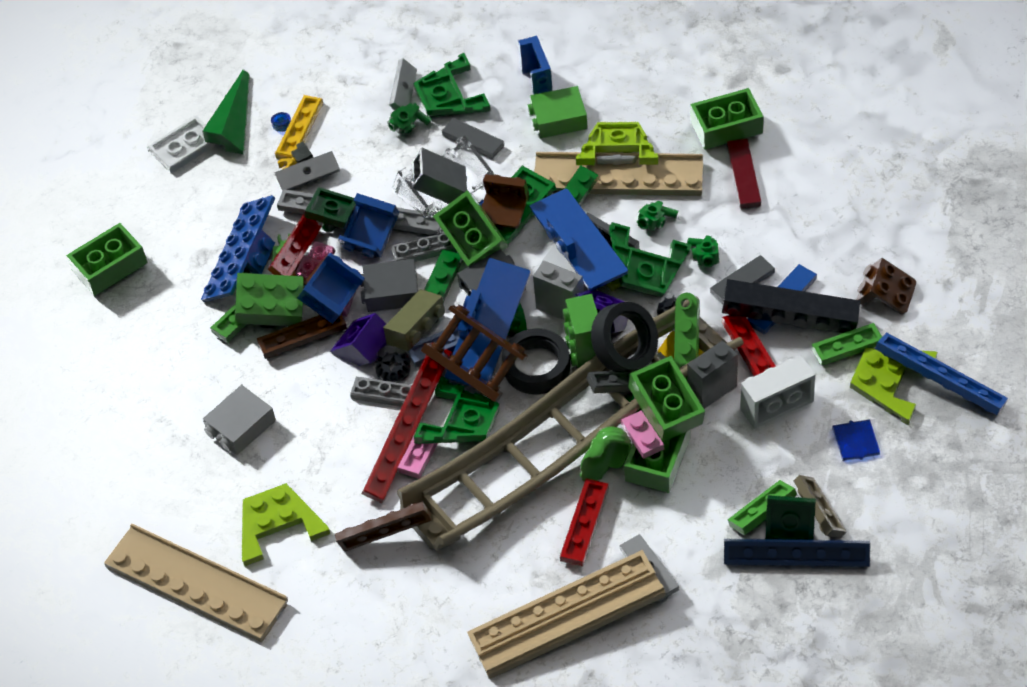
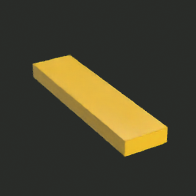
M303 95L275 152L277 159L293 158L291 151L297 149L296 145L300 142H305L323 105V98Z

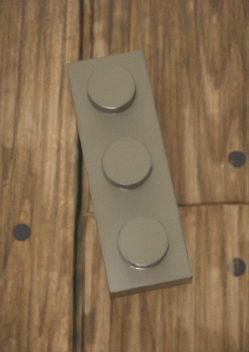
M798 475L793 480L798 488V494L802 498H816L815 518L820 524L819 528L826 536L842 538L847 531L815 479Z

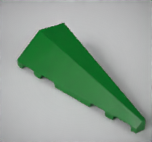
M241 71L202 131L205 142L223 145L225 151L244 154L245 152L244 140L246 139L245 127L247 125L248 85L250 74L247 71Z

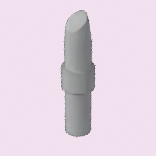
M629 155L597 156V164L636 163L638 160L637 156Z

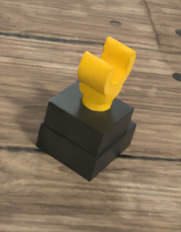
M302 141L296 145L297 149L291 151L293 158L280 159L277 163L279 168L285 169L313 158V154Z

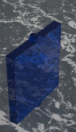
M870 419L856 422L850 420L849 423L832 426L842 461L858 458L863 460L864 457L880 455Z

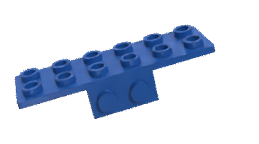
M563 189L530 205V210L546 230L550 240L554 241L558 251L565 256L575 272L583 276V283L589 291H593L628 274L626 266L568 189Z
M273 195L245 202L241 206L240 213L233 223L232 231L226 239L223 251L219 254L218 262L211 272L208 284L204 288V293L201 297L204 303L233 295L236 289L237 273H243L245 267L252 274H262L275 245V242L262 230L275 201Z
M489 258L478 289H472L471 295H467L463 307L470 311L468 315L506 340L529 279L530 270ZM461 320L457 326L459 339L453 355L456 354L473 328L464 320ZM480 332L462 359V365L468 369L470 367L473 368L491 339ZM500 345L481 371V378L486 382L492 379L503 349ZM447 369L445 378L472 387Z

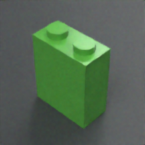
M578 86L530 95V104H527L529 116L534 118L531 119L534 131L538 132L540 139L588 129L587 114Z

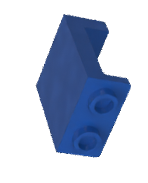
M538 36L518 40L520 69L522 74L530 72L532 95L553 91L551 68Z
M356 193L354 198L356 207L344 235H339L338 240L342 248L347 251L354 252V250H357L368 258H373L374 256L381 258L400 212L394 204Z
M329 253L297 299L333 324L365 277L358 270L344 263L340 257Z

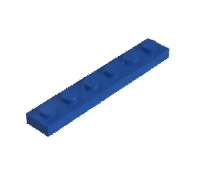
M887 332L877 342L875 349L884 356L900 362L904 367L911 368L922 374L923 377L942 385L945 389L957 393L965 400L981 406L987 412L998 415L1008 400L1006 396Z

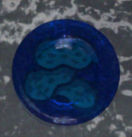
M286 112L274 114L271 117L272 128L278 132L287 130L291 122L290 115Z

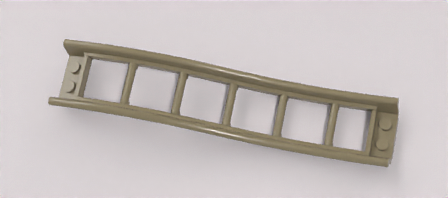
M689 300L684 301V307L689 306ZM675 306L653 318L658 331V339L675 329ZM699 311L700 350L706 352L722 340L734 351L744 344L741 337L727 343L700 317ZM636 329L613 343L615 350L622 357L629 358L636 353L638 348ZM655 354L651 362L655 363L662 359ZM594 356L546 395L484 441L435 471L397 490V495L400 498V510L423 502L429 510L432 521L413 527V529L431 550L439 551L460 540L461 535L483 524L532 493L588 451L591 441L595 438L598 431L609 426H619L621 419L641 409L636 399L629 402L620 392L608 393L620 405V410L586 437L559 411V409L590 386L587 380L588 372L610 371L599 361L597 356ZM687 364L679 368L685 378L687 377ZM551 417L575 439L576 445L540 472L514 444ZM506 451L531 475V479L493 503L468 475ZM459 481L484 506V510L455 525L431 496Z

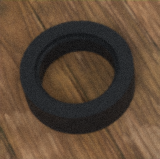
M621 302L603 308L596 315L591 329V341L597 358L605 367L615 372H628L644 368L652 361L658 347V331L652 316L644 307L635 302ZM619 315L632 321L637 330L638 348L630 359L622 357L615 350L612 343L611 327Z
M540 328L528 329L517 333L508 341L512 345L517 343L525 350L538 347L546 348L552 351L558 358L556 366L548 373L542 375H527L521 372L514 362L505 378L516 390L533 395L545 394L568 377L570 373L569 348L565 340L557 333ZM503 349L502 353L503 363L510 354L506 349Z

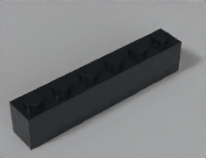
M727 279L722 313L730 316H742L754 320L760 319L774 323L791 324L797 327L815 328L821 331H834L842 334L857 328L860 300Z

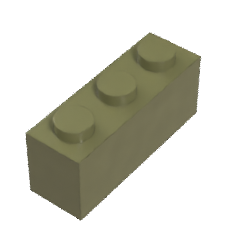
M420 289L383 327L386 344L409 351L444 315L445 307L442 296Z

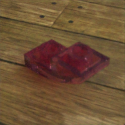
M315 241L308 256H303L295 275L303 276L304 279H307L327 254L332 253L334 255L336 252L335 248Z

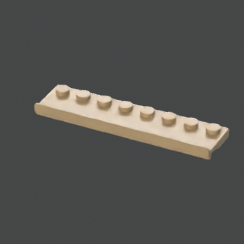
M536 152L534 172L556 184V189L552 193L555 194L566 187L580 167V165H576V156L581 152ZM595 153V165L582 166L599 175L598 181L589 194L702 196L703 154L657 153V165H639V153ZM629 155L638 157L636 163L597 164V156Z
M131 523L129 530L104 562L107 569L261 643L277 622V617L282 609L288 606L287 596Z
M641 550L469 630L467 634L488 678L491 679L664 598L666 593L644 551Z

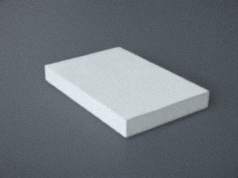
M196 115L146 147L148 152L171 174L217 144L205 142L202 131L206 124Z

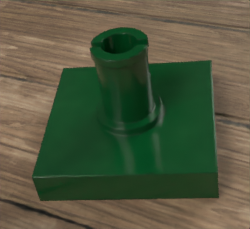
M318 187L305 209L304 217L323 223L322 229L326 232H333L335 227L345 229L354 212L356 203L354 202V197Z
M768 495L765 539L813 540L816 498Z

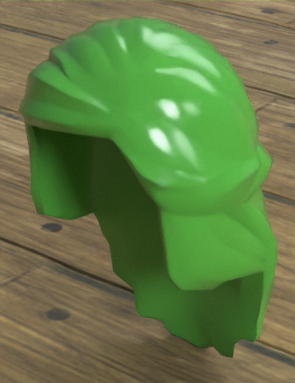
M609 426L598 431L581 461L580 477L582 481H585L586 478L596 481L602 480L610 467L619 469L623 466L632 445L630 437L623 429Z

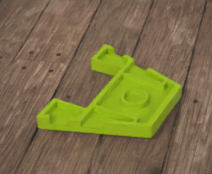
M597 122L588 136V142L583 144L581 153L576 156V165H595L596 152H639V165L658 164V154L654 153L653 146L648 142L647 135L639 122Z
M865 348L850 382V388L869 401L877 402L885 408L886 412L891 415L894 413L901 418V422L909 425L916 404L894 397L906 367L900 362L884 356L875 348ZM922 351L935 359L937 358L938 352Z
M287 483L243 499L242 562L244 567L264 559L257 541L258 539L300 523L304 524L310 541L330 535L329 527Z

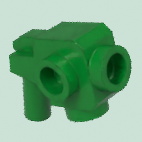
M409 103L391 112L387 125L393 132L397 131V133L404 132L408 134L415 129L414 123L417 119L425 125H428L432 119L419 110L420 107L417 103Z
M661 201L652 202L644 205L638 211L636 222L643 230L649 229L654 231L656 228L662 229L666 223L664 215L676 219L678 210L662 206L663 202Z
M706 235L704 239L688 238L687 244L696 247L692 248L693 261H697L698 265L710 268L714 264L720 263L718 243L712 236Z

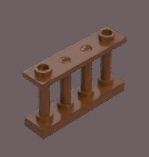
M459 304L457 307L455 305L450 306L448 310L455 315L437 342H433V344L425 343L421 351L492 401H499L503 395L499 390V385L517 358L522 361L527 359L528 355L524 353L525 349L517 343L510 344L469 316L470 311ZM461 320H464L473 328L456 354H452L450 357L444 352V346ZM481 332L490 338L491 341L475 366L468 369L462 365V359ZM500 345L509 351L510 354L492 381L486 382L481 378V371Z

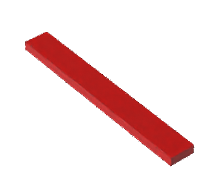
M445 349L444 352L451 356L452 352ZM427 355L361 493L381 504L386 497L398 471V466L410 445L445 367Z

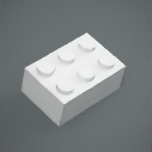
M801 355L794 359L790 358L783 364L774 368H768L763 373L754 377H748L741 382L740 409L754 429L813 402L816 375Z

